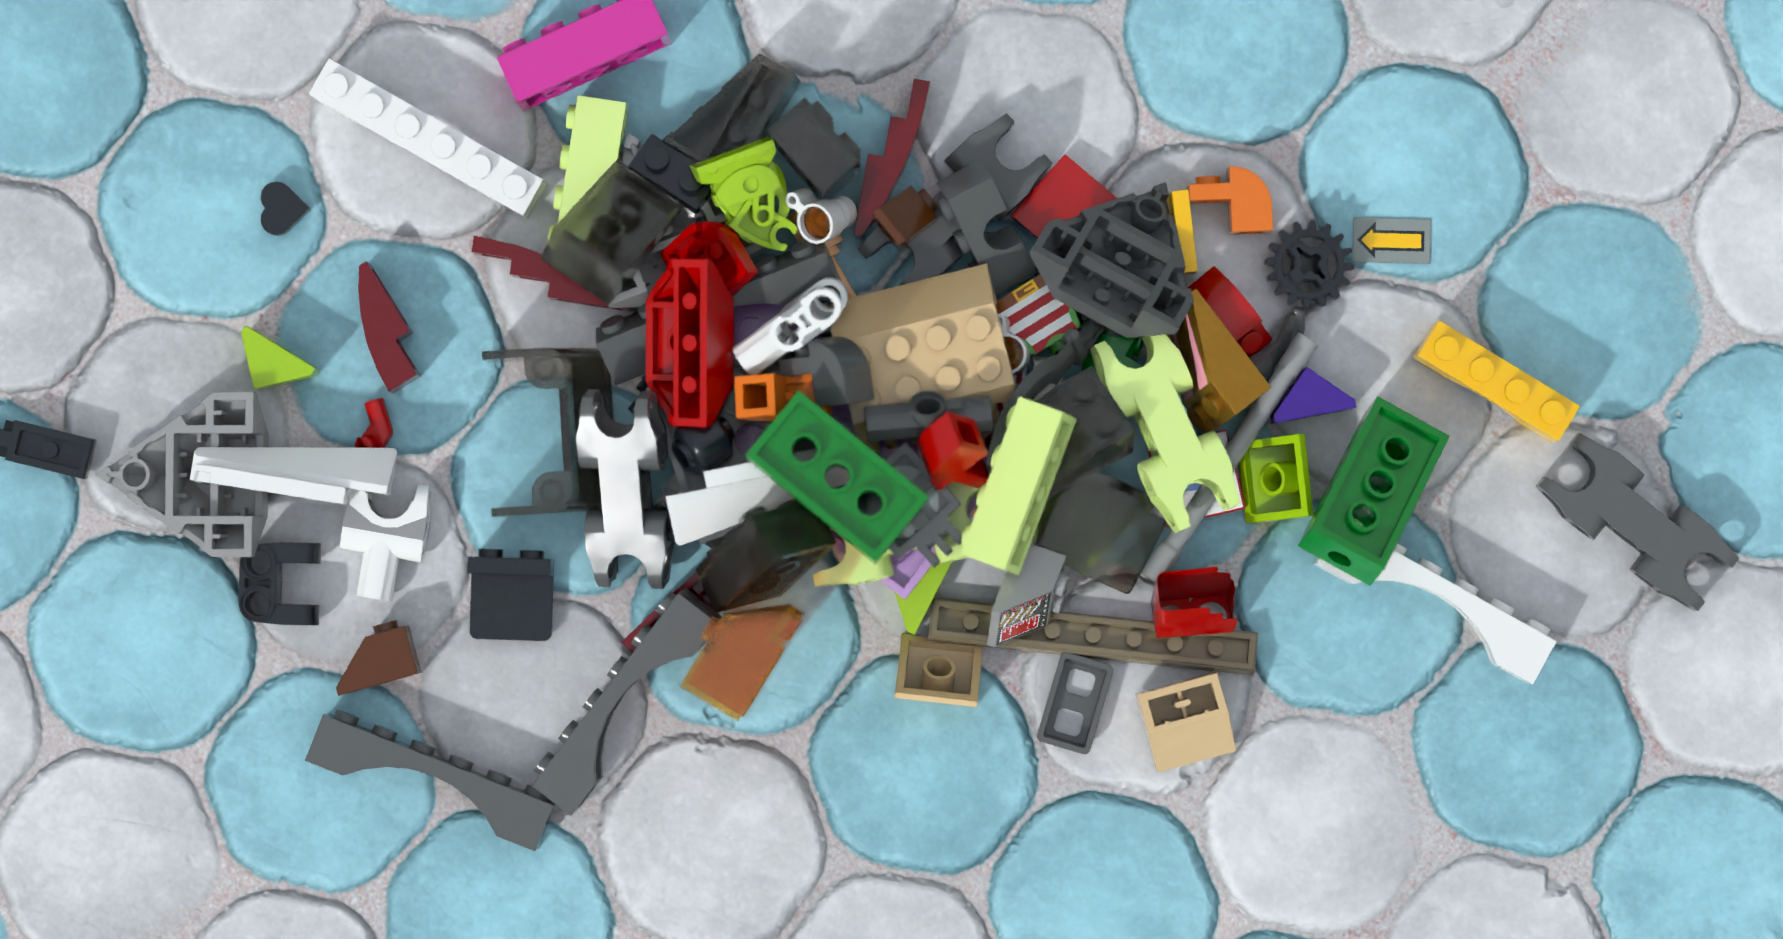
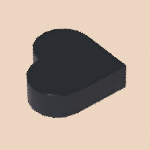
M271 182L261 192V203L265 207L261 214V225L271 235H285L311 210L290 187L282 182Z

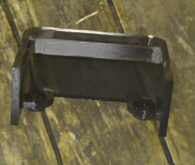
M530 348L482 351V360L487 363L524 361L525 375L532 385L540 389H559L564 471L546 472L535 480L532 487L533 506L491 508L492 517L587 512L588 509L592 508L602 509L599 469H582L580 467L576 443L581 400L588 389L601 391L604 396L606 411L611 419L615 421L612 377L599 350L595 348Z

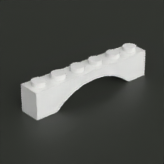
M331 59L327 60L309 92V95L320 103L429 162L525 219H528L547 185L542 178Z
M1397 543L1385 569L1375 581H1394L1413 585L1438 596L1455 608L1472 626L1482 641L1491 664L1527 684H1534L1557 642L1548 637L1551 629L1531 618L1528 619L1526 624L1514 618L1512 614L1515 609L1495 598L1489 604L1476 596L1479 589L1460 578H1457L1455 583L1446 580L1440 576L1443 571L1442 568L1424 558H1421L1419 563L1412 561L1404 556L1407 549ZM1316 557L1313 563L1348 584L1362 582Z

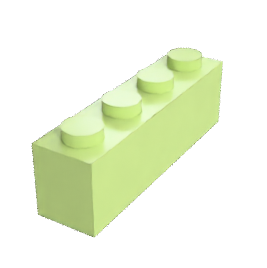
M577 95L576 105L569 104L566 129H572L570 145L563 144L559 166L560 169H565L566 173L564 185L556 186L553 209L560 210L557 226H550L547 240V249L553 250L552 257L555 259L595 266L617 172L620 167L629 109L626 102Z
M1018 398L1016 405L1012 406L1007 414L1005 423L1007 430L1002 444H999L993 452L991 458L992 470L989 479L978 492L976 499L978 508L973 522L969 523L964 530L962 536V555L1016 575L1020 574L1077 421L1076 418L1028 399Z

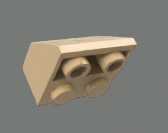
M1217 672L1207 673L1135 693L1157 773L1236 751L1229 713Z

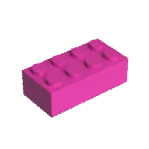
M616 0L617 3L603 9L600 4H597L577 14L579 20L564 26L562 21L551 24L540 31L542 37L527 43L525 38L503 47L504 54L496 58L515 100L522 110L531 109L671 45V40L653 0Z

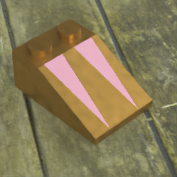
M1195 289L1192 291L1194 302L1177 333L1166 335L1179 349L1193 382V389L1180 394L1182 404L1187 409L1190 421L1197 428L1202 429L1204 433H1207L1223 425L1272 387L1198 290Z

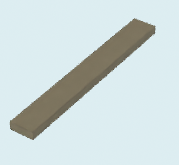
M933 598L931 604L928 641L1056 655L1072 653L1093 659L1252 676L1255 673L1258 633L1234 630V632L1156 638L1154 621L1060 612L1059 614L1052 612L1046 627L997 647L987 645L994 604Z

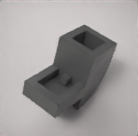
M832 336L812 339L808 342V348H800L794 351V358L778 360L780 375L812 374L815 404L818 406L842 405L874 400L871 371L867 358L859 346L848 338Z

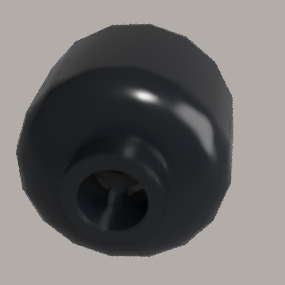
M716 417L711 427L679 426L675 430V442L671 444V448L675 458L685 470H694L702 474L705 471L712 470L732 456V439L735 438V432L731 424L724 417Z

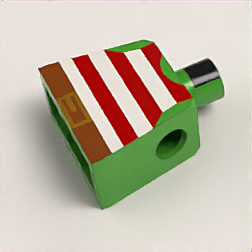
M1041 274L1004 296L996 304L998 314L1006 316L1010 321L1009 331L1026 342L1032 356L1047 347L1052 355L1056 356L1064 347L1062 336L1069 328L1076 330L1083 325L1078 311L1053 298Z

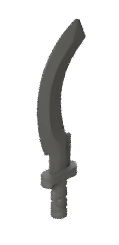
M1088 318V321L1080 327V330L1077 331L1069 328L1062 336L1064 347L1056 356L1053 354L1037 365L1015 389L1004 406L994 428L987 459L988 475H990L992 470L991 458L993 452L999 444H1002L1007 430L1005 425L1006 417L1011 407L1016 405L1019 397L1032 401L1049 384L1057 385L1073 364L1081 366L1087 358L1084 348L1104 325Z

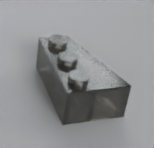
M759 54L721 87L722 90L703 107L700 106L692 113L693 116L675 132L667 135L663 141L695 162H700L769 137L801 81L792 71Z

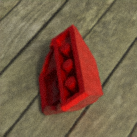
M671 259L667 265L668 269L658 279L646 298V383L650 390L655 392L658 404L666 412L671 426L711 427L734 383V299L712 259Z

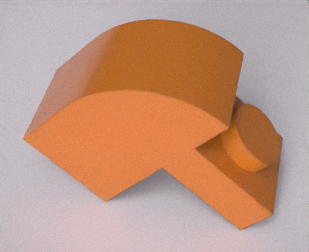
M1229 166L1226 170L1227 183H1220V176H1201L1195 178L1196 184H1189L1186 190L1188 189L1190 204L1228 203L1229 235L1269 234L1273 231L1272 200L1269 190L1264 182L1253 172L1245 168Z
M771 373L734 376L736 418L773 421L798 390L815 403L812 374L783 376ZM831 405L819 406L827 414L831 415Z

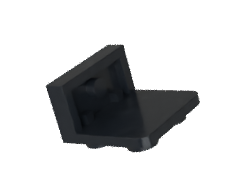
M478 549V557H468L467 573H471L470 635L475 639L549 640L552 636L555 559H544V551L520 550L519 558H503V549Z

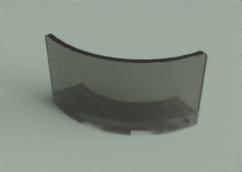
M1065 452L1031 544L1066 555V566L1120 592L1129 594L1133 590L1167 522L1150 501L1146 492L1107 473L1104 474Z

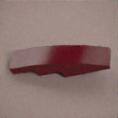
M913 80L907 119L890 117L884 157L867 155L854 238H864L874 223L873 212L888 202L906 167L920 129L930 81Z
M474 236L472 253L480 256L512 260L510 275L515 278L550 283L548 298L551 300L627 312L632 310V307L609 308L599 281L596 278L558 259L515 244Z

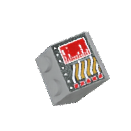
M1030 544L1020 574L1016 575L1008 571L1006 572L992 608L987 645L997 647L1046 627L1052 612L1060 613L1066 598L1067 591L1065 589L1070 577V573L1064 571L1066 555Z

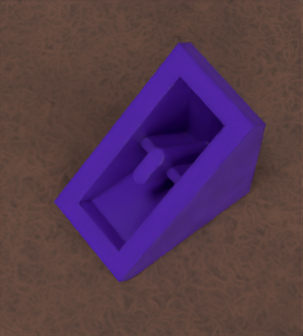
M1305 367L1271 415L1272 424L1351 410L1357 407L1355 399L1308 367Z

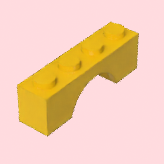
M1440 320L1432 324L1412 357L1442 377L1458 383L1489 400L1507 412L1518 423L1551 443L1558 442L1580 407L1575 402Z

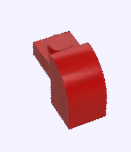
M1215 266L1187 287V289H1191V292L1195 289L1198 290L1249 358L1273 340L1262 325V319L1233 283Z
M946 412L922 432L917 441V448L931 484L935 488L942 490L952 481L980 488L987 483L989 475L982 458L988 452L974 419Z

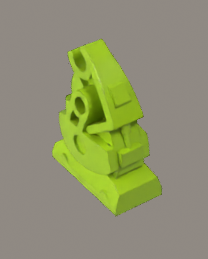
M765 137L690 165L697 182L710 184L714 205L720 207L725 214L726 225L735 231L738 237L748 243L754 242L770 249L786 250L788 245L777 241L776 232L778 229L786 227L789 232L795 235L798 228L794 223L786 219L790 210L785 200L788 193L786 191L784 175L779 166L772 161L776 153L773 139ZM774 196L778 199V209L776 212H774Z

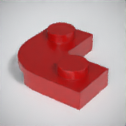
M710 221L691 224L660 253L666 266L671 259H712L731 296H734L758 273L737 234L729 226L721 222Z

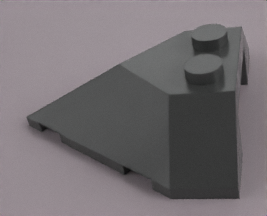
M1166 182L1153 186L1151 192L1139 196L1132 193L1082 210L1079 216L1064 221L1058 218L1047 222L1029 254L1054 299L1126 338L1177 333L1194 301L1191 289H1187L1183 272L1186 266L1174 215L1170 214L1167 198L1169 193Z

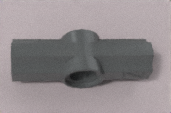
M923 391L915 394L909 403L865 406L864 416L867 442L911 438L917 444L922 432L946 412L974 419L979 432L993 431L990 395L945 399L940 393Z

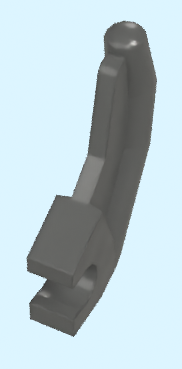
M1293 307L1291 313L1286 315L1275 342L1266 351L1260 350L1250 357V360L1267 382L1277 369L1279 360L1298 332L1304 334L1305 310L1302 307Z

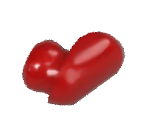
M378 398L364 403L370 425L362 437L356 439L355 448H385L393 436V427L384 398Z

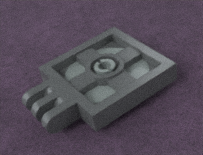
M905 442L885 461L928 495L929 500L889 549L901 560L916 547L935 568L940 563V560L935 553L930 551L934 545H937L946 556L953 552L942 539L944 536L949 534L956 544H962V535L947 520L962 504L947 487L939 490L931 484L923 461ZM868 493L860 497L857 506L860 512L871 516L881 510L882 502L875 494Z

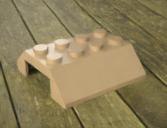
M987 263L849 298L838 319L830 325L832 336H841L853 341L863 351L869 363L874 400L850 403L848 405L858 439L875 453L882 452V446L880 441L867 442L864 407L909 403L915 394L923 391L940 393L945 399L990 395L993 424L997 423L1000 416L998 403L1002 402L1004 408L1018 387V384H1015L996 308L997 299ZM834 303L827 304L828 307H834ZM897 440L884 441L888 450L897 448Z

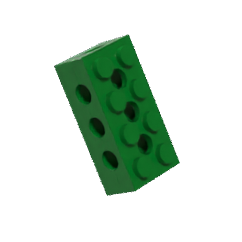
M799 390L745 454L746 459L875 565L929 500L928 495ZM800 441H810L816 446L817 453L812 460L801 462L793 456V448ZM834 467L845 469L850 477L847 485L839 489L830 487L825 481V475L828 470ZM868 493L875 494L882 502L881 510L871 516L860 512L857 506L860 497Z
M1377 396L1363 414L1298 547L1371 586L1385 569L1450 436Z

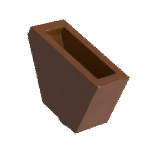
M911 185L873 212V221L900 252L937 221L938 217L934 211L939 207L924 188L917 193Z
M397 620L373 626L375 634L364 637L336 687L338 696L422 673L410 627H398Z

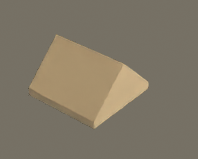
M902 633L895 698L977 707L983 647L928 641V636Z

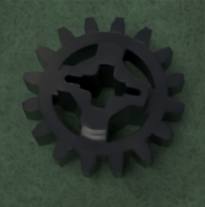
M1310 220L1305 230H1302L1298 221L1292 224L1293 234L1289 235L1282 229L1277 233L1282 243L1271 242L1267 248L1275 253V256L1265 259L1264 265L1273 267L1274 272L1265 278L1266 281L1277 280L1279 286L1274 291L1276 296L1284 291L1289 294L1287 298L1288 305L1291 306L1298 298L1302 299L1303 309H1309L1311 300H1316V303L1321 308L1326 306L1325 295L1328 294L1335 300L1340 297V293L1336 288L1337 285L1349 286L1350 281L1343 276V273L1352 271L1354 265L1345 262L1344 257L1352 253V249H1341L1339 243L1343 240L1344 235L1341 233L1334 238L1329 235L1331 231L1330 224L1327 223L1319 231L1316 230L1315 220ZM1315 238L1323 243L1319 247H1308L1298 239ZM1286 251V254L1291 258L1290 272L1284 276L1282 258ZM1332 254H1334L1336 262L1333 279L1327 271V260ZM1301 255L1307 259L1314 256L1318 260L1314 266L1317 271L1316 274L1311 270L1305 274L1301 271L1300 267L1303 264V260L1300 258ZM1300 282L1313 283L1320 290L1306 292L1295 288V286Z

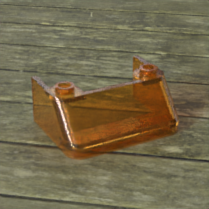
M786 604L725 613L721 620L712 617L700 637L706 641V644L680 687L738 722L740 717H744L807 612L795 604Z

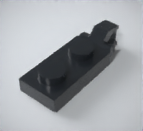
M6 420L4 429H0V456L5 457V460L87 480L97 440L14 420V422Z

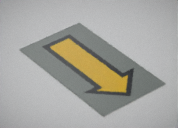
M1353 217L1352 262L1430 264L1431 219Z

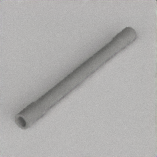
M1299 332L1279 360L1277 369L1268 381L1272 388L1256 399L1225 447L1232 463L1233 472L1293 380L1300 375L1318 347L1314 341ZM1201 484L1186 506V511L1190 518V527L1176 534L1171 529L1165 540L1158 545L1141 571L1144 576L1156 583L1159 573L1172 571L1181 557L1183 548L1214 503L1216 498L1208 487Z

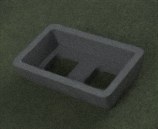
M1062 653L1037 733L1038 740L1077 753L1088 754L1091 750L1114 671L1113 667L1109 664L1072 653ZM1078 669L1095 676V683L1090 696L1083 697L1069 693L1066 690V683L1071 670ZM1060 709H1069L1083 715L1084 720L1080 733L1077 736L1060 733L1054 729L1055 720Z

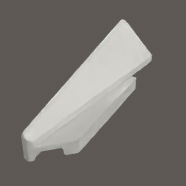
M198 447L194 451L190 480L347 505L350 489L391 495L397 450L395 448Z
M817 448L792 454L797 460L808 462L815 457ZM750 462L703 472L707 489L666 496L677 545H684L798 502ZM841 467L831 468L825 475L826 483L832 488L846 484L850 479L848 472Z

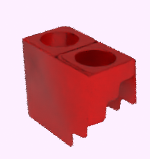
M1218 567L1159 573L1151 598L1156 638L1234 632L1238 619L1233 616L1235 585L1234 581L1230 578L1231 574L1217 572ZM1208 602L1218 603L1225 609L1226 619L1223 618L1221 613H1210L1209 607H1200ZM1168 605H1174L1181 609L1163 610L1162 608Z

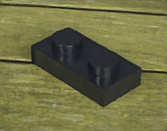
M653 134L650 135L628 165L631 173L696 215L712 194L710 184L697 182L690 165L697 162Z

